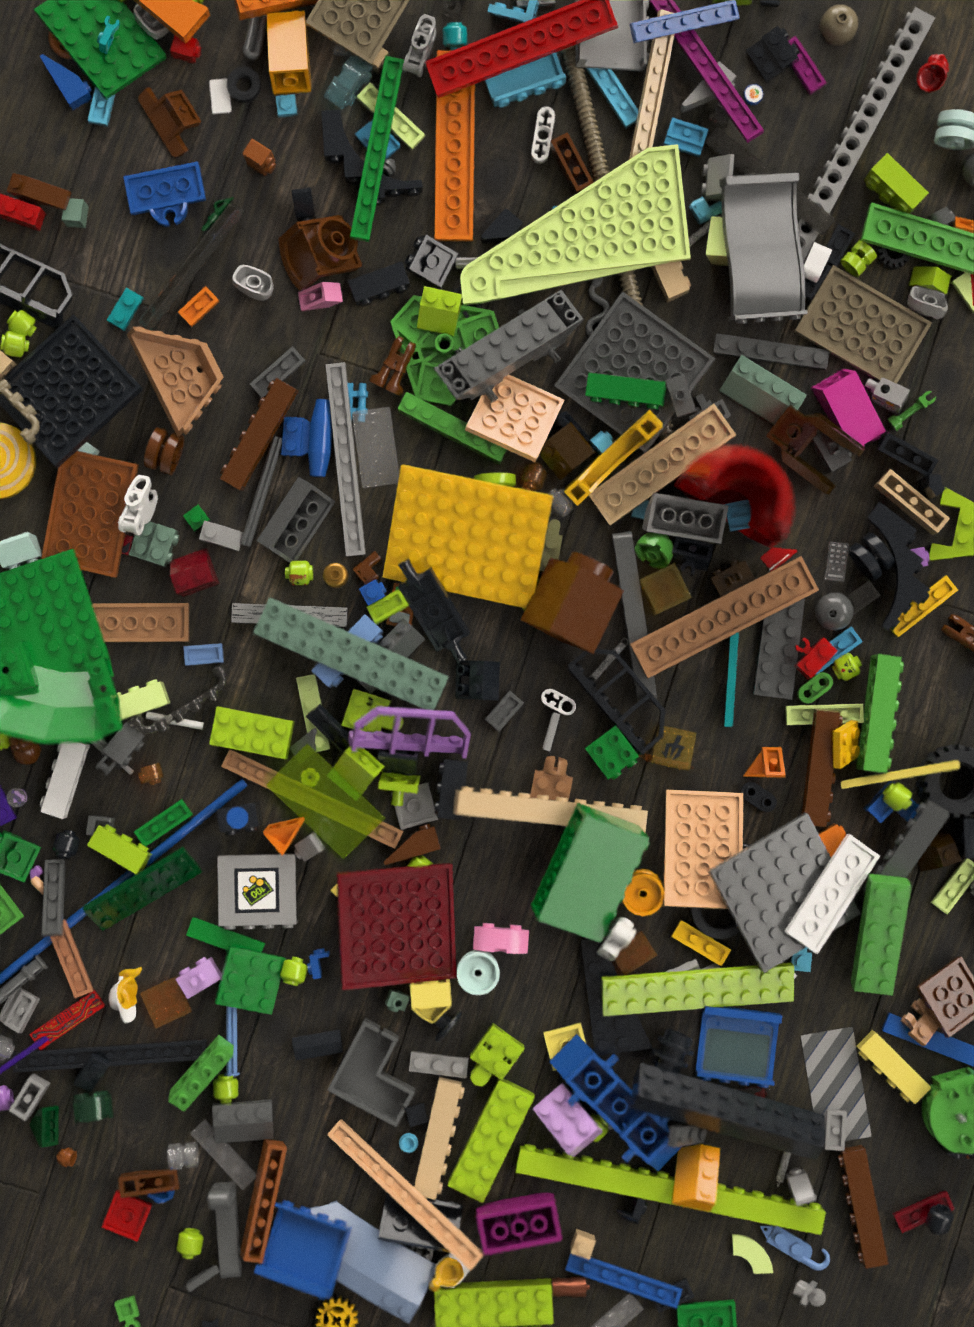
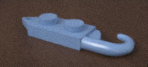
M760 1225L766 1236V1242L797 1261L817 1271L823 1270L829 1265L830 1255L825 1249L821 1250L825 1255V1260L822 1263H817L810 1259L812 1247L809 1243L782 1227Z

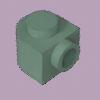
M390 988L385 1004L388 1006L387 1009L398 1012V1010L405 1011L410 996L402 991Z

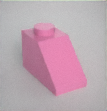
M321 282L298 292L301 311L331 307L343 302L340 283Z

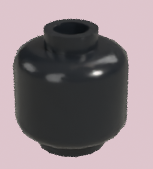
M71 830L57 833L52 847L53 852L56 853L55 856L62 859H70L76 856L80 839Z
M937 1204L930 1207L925 1224L935 1235L946 1234L951 1229L954 1215L948 1206Z

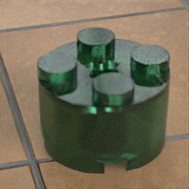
M108 1090L94 1092V1096L90 1097L89 1093L74 1095V1099H72L74 1123L114 1117L112 1095L109 1094Z

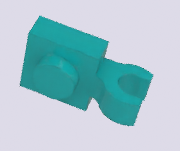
M110 16L105 18V30L99 33L97 39L100 52L105 54L108 53L114 40V34L120 26L119 20H116L114 25H110Z

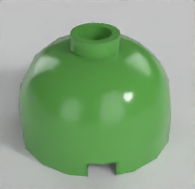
M648 532L638 540L634 550L640 560L644 562L646 559L651 562L649 566L663 569L672 560L674 546L666 534Z

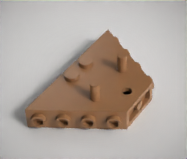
M132 327L127 336L179 438L182 433L187 434L193 427L191 424L192 420L196 421L203 413L200 409L203 406L206 408L211 402L212 398L210 395L212 393L216 394L221 388L220 382L223 379V375L207 343L200 342L197 339L182 338L179 335L164 334L161 331H150L143 327ZM196 368H201L202 373H199Z

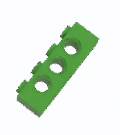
M218 1035L170 1089L169 1102L184 1112L233 1057L234 1045Z

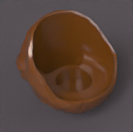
M14 736L9 739L13 758L18 763L30 765L37 761L41 753L38 742Z

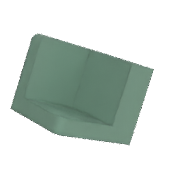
M69 199L67 208L63 210L62 221L67 227L86 228L88 205L84 199Z

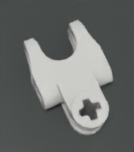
M143 475L136 476L125 495L126 507L118 524L120 532L127 531L135 535H141L144 525L150 522L155 511L158 494L156 490L150 489L151 480L149 477ZM139 482H146L144 489H137ZM149 494L153 495V499L151 501H149Z
M623 917L616 919L611 925L606 939L598 948L597 954L608 961H614L619 952L628 946L635 935L634 924Z

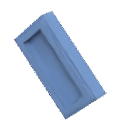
M222 643L183 646L185 666L224 663Z

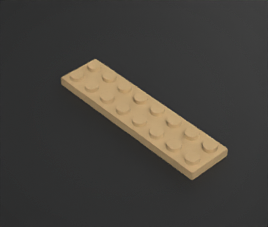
M712 404L597 487L589 496L611 526L648 500L653 493L659 492L680 477L686 468L699 456L713 449L720 448L737 435L716 405Z

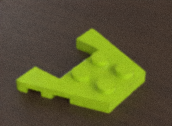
M946 488L942 493L940 505L960 509L952 547L932 543L929 555L930 561L974 556V502Z

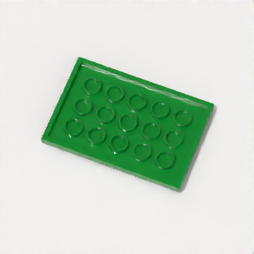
M47 0L34 9L35 14L105 100L167 58L155 40L138 25L133 13L123 1ZM110 16L109 24L114 25L116 20H119L120 26L114 34V40L108 53L105 54L100 52L97 39L99 33L105 30V18Z

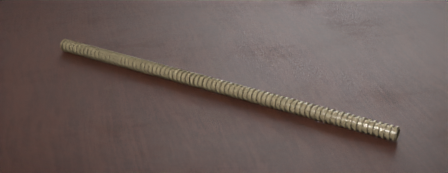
M574 45L563 49L562 53L565 54L563 58L566 60V70L569 71V82H571L570 86L573 88L572 93L574 94L573 98L576 100V110L579 111V122H582L580 126L583 128V138L586 139L585 145H587L586 150L589 151L587 153L590 157L589 162H592L590 166L593 168L592 173L595 174L593 178L597 181L610 172L607 171L609 167L606 165V155L603 154L604 149L602 148L603 143L600 142V132L597 131L599 127L596 125V115L593 114L594 109L592 108L593 103L590 102V92L587 91L589 87L586 85V75L583 74L584 69L582 67H576V48ZM634 270L619 273V282H622L620 286L623 288L622 292L643 306V303H640L642 299L639 297L640 292L637 291L639 287L636 286L637 280H635L636 275L633 274ZM670 422L659 437L661 439L659 442L675 432L672 430L673 424Z

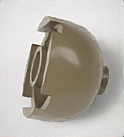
M846 5L830 7L823 14L819 23L820 33L832 45L846 44V42L854 38L858 29L856 12Z

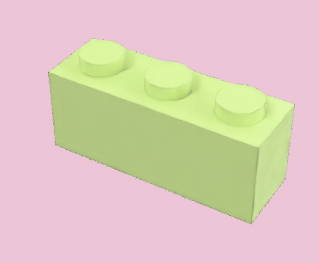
M155 679L147 682V686L139 688V686L129 688L126 694L121 695V692H118L121 720L171 704L164 683L158 682Z

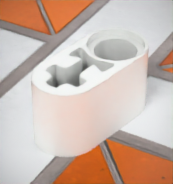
M816 242L813 243L804 262V275L806 279L815 283L818 282L831 254V249Z
M547 689L541 695V701L544 705L563 715H571L576 709V704L571 698L554 689ZM553 693V698L559 700V696L563 698L559 702L558 708L554 707L556 702H546L545 694ZM564 701H569L572 704L570 712L562 710L561 706Z

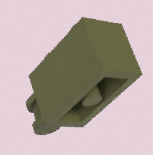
M556 519L551 520L548 525L539 573L544 572L550 557L559 560L563 536L559 535L560 522Z

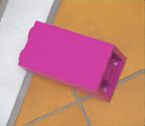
M842 369L811 387L829 420L864 447L865 443L881 438V434L886 432L856 371Z

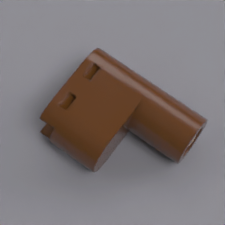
M374 551L353 568L365 585L379 578L372 567L382 559Z

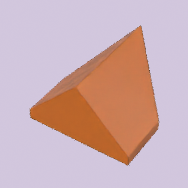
M762 747L761 752L743 777H785L782 747Z
M300 817L269 824L263 831L264 836L283 856L294 841L305 819Z

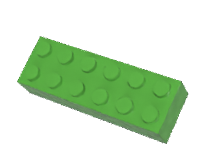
M882 654L871 655L864 704V723H862L859 743L860 754L857 758L856 766L858 770L887 773V769L891 767L889 751L893 749L894 739H891L892 731H895L896 728L894 713L897 712L899 701L896 700L897 692L899 693L901 689L899 674L903 672L904 663L901 662L902 657Z
M868 874L851 977L854 991L893 995L911 891V884L907 878Z

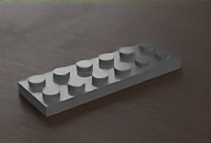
M805 598L763 619L753 695L792 700L796 673L794 665L797 663L798 651H796L794 646H799Z

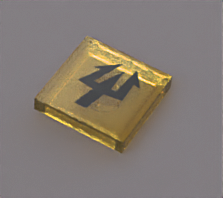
M664 726L663 738L654 746L651 763L689 771L697 733Z

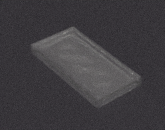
M390 407L352 412L362 488L398 484L399 469Z

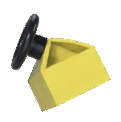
M450 979L411 983L412 1009L421 1018L434 1023L437 1028H440V1031L435 1036V1041L440 1042L462 1016L461 1011H457L451 1017L445 1014L452 1003Z

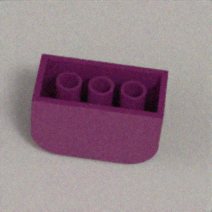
M536 1193L483 1204L477 1208V1219L484 1255L562 1241L553 1193Z

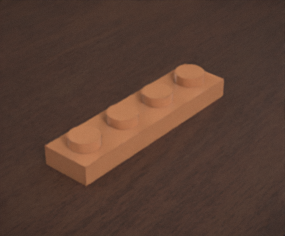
M64 919L63 936H50L74 998L93 992L94 989L68 923Z

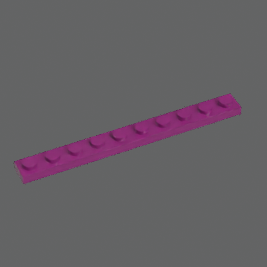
M649 0L657 14L661 9L672 13L681 12L674 0ZM695 30L675 34L674 39L745 141L748 143L763 134L764 129Z

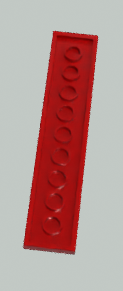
M580 0L425 61L437 97L441 98L617 29L618 24L609 0Z

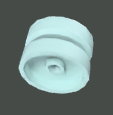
M955 109L940 112L937 120L939 128L936 130L934 138L935 144L952 150L973 149L974 113Z
M472 950L467 952L458 964L457 978L459 984L465 991L473 995L489 993L495 988L499 980L498 962L491 953L486 951ZM477 969L481 970V971H482V975L478 974V975L476 976V975H475V970H477Z

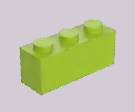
M108 824L105 826L98 825L87 846L135 874L143 871L152 856L148 852L149 848L141 843L138 845L132 843L133 839L125 834L120 836L115 833L116 829Z

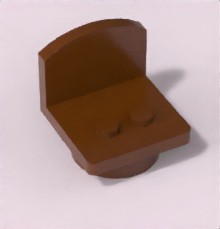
M341 215L296 222L278 238L285 270L292 283L299 290L307 289L320 277L356 271L362 266L357 253L358 241L350 239L352 227L344 221Z

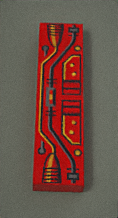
M94 990L29 1035L34 1042H37L44 1036L49 1039L38 1047L42 1050L102 1009L105 1004Z

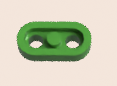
M825 672L815 675L798 689L797 695L799 700L803 703L814 702L832 687L833 679ZM821 678L825 680V685L823 686L819 684ZM806 690L810 692L808 698L804 696V691Z

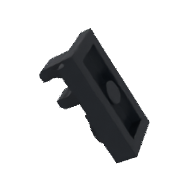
M567 411L561 413L553 424L555 429L559 425L564 428L572 422L587 442L591 440L590 436Z

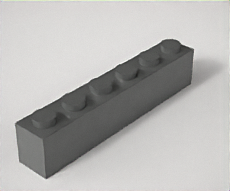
M929 799L925 803H920L916 809V816L914 819L910 818L905 825V832L897 836L894 842L895 846L892 850L889 849L883 858L884 862L881 866L877 865L873 874L906 878L949 817L947 810ZM867 881L862 888L863 897H865Z

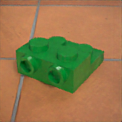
M3 830L2 834H0V873L25 882L41 846Z

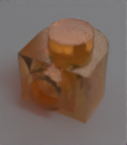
M160 762L140 768L141 772L138 773L141 784L147 782L150 785L160 783L161 778L164 777Z

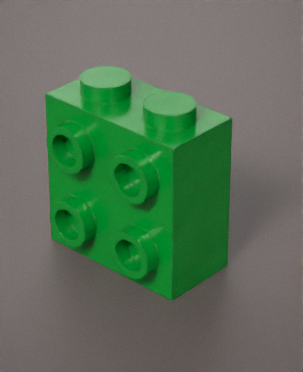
M616 725L584 748L607 779H616L622 774L620 770L626 766L629 769L638 762L636 758L639 755Z

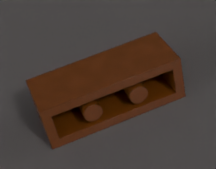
M568 132L551 140L550 149L574 195L593 184L594 182Z

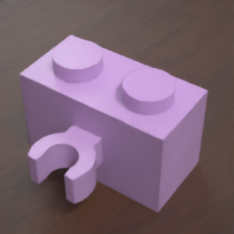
M203 957L195 962L196 967L191 970L187 967L179 972L180 976L176 978V981L187 999L221 979L222 973L212 957L209 959Z

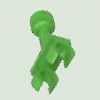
M932 391L925 392L916 400L917 403L913 404L912 407H909L901 415L895 416L893 414L887 419L895 431L902 428V422L914 414L915 411L917 412L920 408L923 410L936 400V397L931 401L926 400V396Z

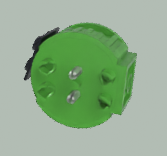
M964 1067L931 1076L933 1084L929 1085L931 1089L923 1096L921 1107L922 1118L927 1130L942 1144L939 1147L950 1158L959 1159L961 1156H969L970 1159H974V1070L970 1067Z

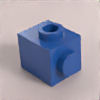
M376 579L359 588L368 606L384 598V593L387 592L383 583H378Z

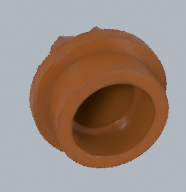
M70 1147L61 1149L57 1154V1161L63 1167H72L76 1162L77 1152L73 1151Z

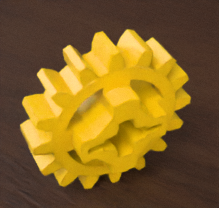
M332 1296L330 1302L324 1300V1307L319 1306L318 1311L320 1313L316 1314V1319H319V1321H317L316 1326L356 1327L354 1324L358 1323V1318L355 1317L358 1311H353L354 1303L348 1305V1298L343 1302L341 1301V1296L338 1297V1300H335ZM327 1312L329 1319L325 1322L324 1315ZM349 1315L350 1322L347 1325V1321L345 1320V1318H347V1316ZM334 1316H335L336 1318H338V1317L340 1316V1317H341L340 1321H339L338 1319L334 1320Z

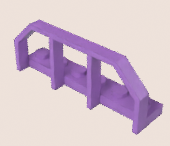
M376 707L355 722L354 730L349 731L348 740L352 752H356V748L359 747L389 749L390 754H394L395 750L423 751L425 756H429V752L459 753L462 758H466L471 734L457 715L451 711ZM379 715L395 716L392 734L381 731L365 732L360 730ZM401 716L429 718L426 736L418 733L408 735L398 732ZM435 718L452 719L464 732V738L433 735Z

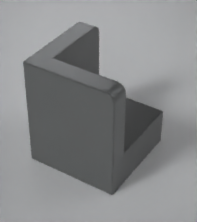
M89 815L86 835H93L98 825L105 826L108 824L114 827L115 817Z

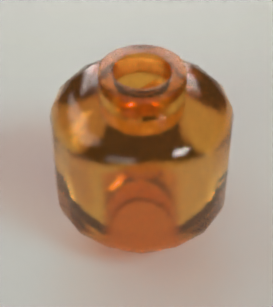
M536 462L525 465L519 478L522 488L533 492L541 490L546 480L547 472L541 464Z

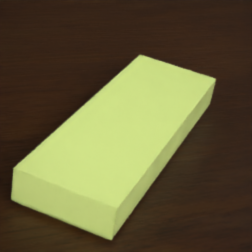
M964 858L931 901L933 905L948 915L973 882L974 862L969 858Z

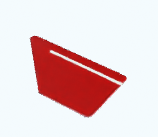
M772 547L761 556V560L770 571H773L792 557L797 550Z

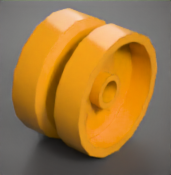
M634 870L632 882L626 887L623 903L635 915H652L659 910L664 901L662 881L651 870ZM643 890L646 891L645 894H643V893L639 894L640 891H643Z

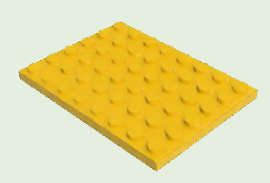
M401 465L383 578L405 582L407 578L398 564L409 559L416 573H421L432 567L447 592L526 608L537 586L553 496Z

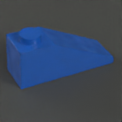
M40 55V58L72 110L92 99L89 94L92 90L86 81L82 82L80 77L47 56Z

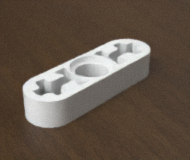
M543 107L538 112L531 157L536 163H544L548 159L555 113L550 107ZM545 113H549V117H551L547 120V126L543 125V115ZM542 130L546 131L549 135L545 140H541L538 137V133ZM539 145H543L542 153L545 154L541 158H538L536 154L539 151Z

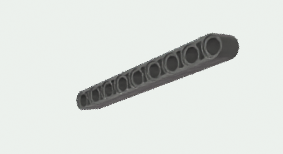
M632 532L612 534L619 588L624 590L621 600L632 671L657 699L654 676L646 677L630 646L631 643L648 635ZM634 681L637 701H640L646 694Z

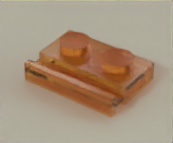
M640 931L633 936L628 946L619 952L615 961L623 974L627 975L657 956L644 933Z

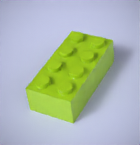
M217 706L209 744L288 759L295 721Z

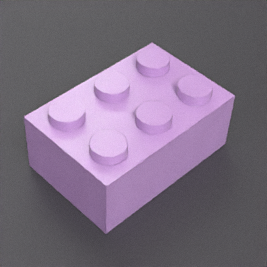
M562 1083L538 1103L533 1110L565 1151L574 1157L603 1131L579 1100L573 1107L567 1102L573 1093Z

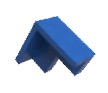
M889 781L863 808L880 823L893 811L883 801L884 795L882 794L892 781ZM912 798L910 799L912 803L906 810L896 811L906 822L910 818L913 819L917 814L916 809L919 805Z

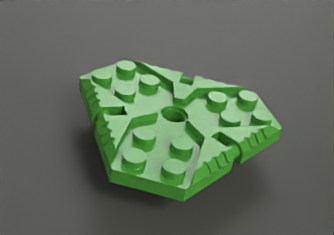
M413 295L390 322L395 337L400 336L404 338L400 349L401 353L404 354L410 342L416 344L414 354L418 353L419 359L413 360L411 358L406 368L414 394L426 402L452 406L456 399L434 371V368L455 356V350L459 347L464 350L497 330L499 326L494 311L461 305L455 336H450L446 333L440 334L417 329L422 297ZM462 311H466L470 317L465 318ZM442 341L450 343V347L445 350L441 349L439 345Z

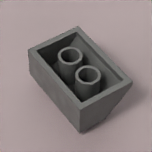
M272 1099L232 1102L228 1104L214 1103L213 1124L215 1143L274 1139Z

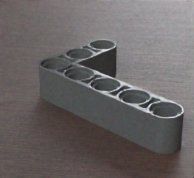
M235 1181L218 1182L213 1185L209 1192L210 1210L216 1209L221 1279L241 1277L242 1264Z

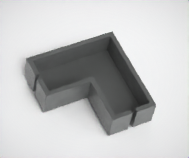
M365 1018L328 1091L397 1127L405 1112V1107L407 1108L415 1093V1088L382 1071L399 1039V1035L386 1028L381 1031L380 1025Z

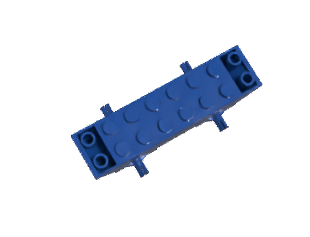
M576 1034L549 1061L574 1090V1094L567 1102L573 1107L579 1099L586 1101L620 1134L630 1148L622 1156L626 1162L636 1154L659 1171L683 1147L674 1148L668 1146L670 1127L666 1122L669 1119L632 1109V1089L611 1068L619 1058L613 1053L605 1062Z

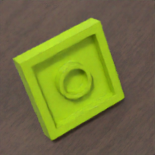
M382 771L378 789L392 790L391 805L403 806L404 792H418L420 776L403 775L394 772L385 773Z

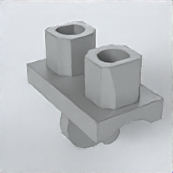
M800 1279L793 1291L794 1295L802 1298L801 1304L805 1306L809 1301L814 1306H821L826 1300L824 1291L815 1288L818 1283L813 1280L809 1284Z

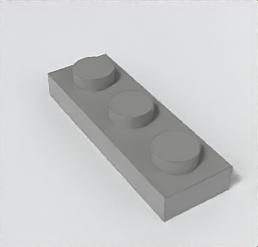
M411 1051L409 1071L466 1078L469 1058Z

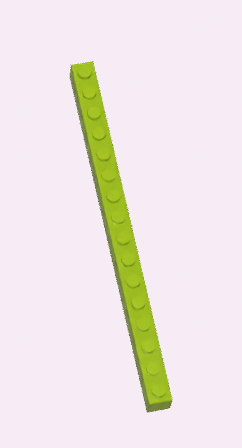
M531 1144L520 1145L516 1163V1173L672 1204L675 1177L669 1176L667 1172L658 1171L653 1173L650 1172V1169L644 1167L633 1169L630 1165L620 1163L618 1166L612 1164L609 1160L601 1159L599 1162L594 1161L590 1156L584 1155L581 1158L572 1157L567 1152L562 1154L555 1153V1150L551 1148L540 1150ZM717 1183L716 1200L711 1210V1213L818 1235L822 1234L826 1213L823 1207L815 1202L796 1205L792 1198L789 1201L784 1200L780 1195L772 1194L771 1197L765 1196L763 1192L753 1190L752 1193L745 1192L744 1188L736 1186L733 1189L726 1188V1185L722 1183Z

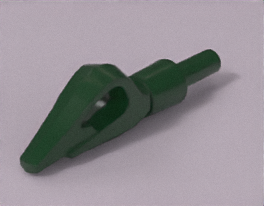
M234 197L214 203V212L207 218L208 221L201 228L203 232L217 221ZM224 202V205L219 208L217 207L218 204Z

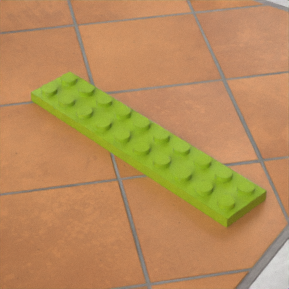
M780 963L765 973L761 972L758 965L602 977L603 1016L702 1009L705 1006L727 1007L794 1001L793 963Z

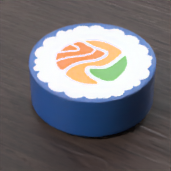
M756 84L749 85L743 94L745 102L750 105L758 104L763 97L762 88Z

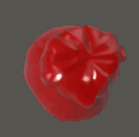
M931 55L927 63L919 69L916 80L921 90L933 92L943 86L949 71V64L945 55Z

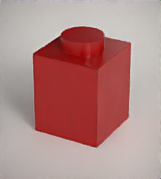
M174 36L170 52L174 58L195 64L196 58L200 57L201 47L198 39L191 37L185 44L177 36Z

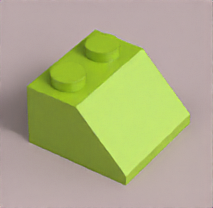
M424 286L417 329L455 336L463 300L462 294Z

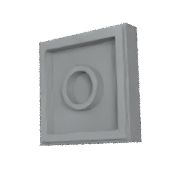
M428 783L420 784L417 793L404 792L403 806H395L401 830L438 820L437 813H434L435 806Z

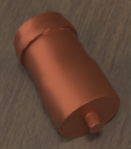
M586 1277L552 1278L553 1297H586V1290H590V1284H586Z

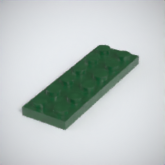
M182 847L82 907L91 920L104 931L202 873V870L186 849Z

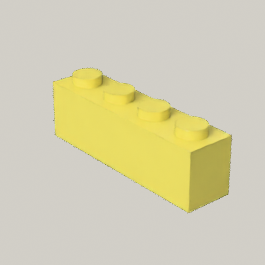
M871 1030L856 1046L860 1050L858 1054L865 1061L870 1059L874 1063L872 1068L879 1075L884 1073L888 1077L885 1081L892 1088L897 1086L902 1091L899 1095L907 1102L911 1100L916 1104L931 1089L875 1031Z

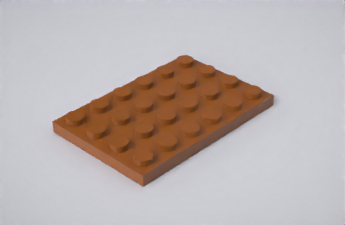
M76 451L58 468L41 559L75 549L81 570L117 577L126 532L119 531L118 524L126 507L125 495L132 481L137 476L139 464Z

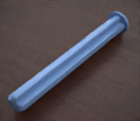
M226 1006V1040L234 1045L233 1057L226 1064L224 1076H238L240 1073L237 1072V1008Z

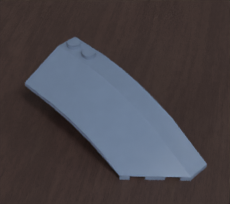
M337 1201L330 1202V1204L310 1208L313 1214L317 1215L318 1212L329 1215L328 1219L333 1221L335 1219L344 1220L347 1222V1226L352 1227L336 1280L377 1306L409 1323L432 1280L436 1264L402 1244L378 1240L380 1230L355 1215Z

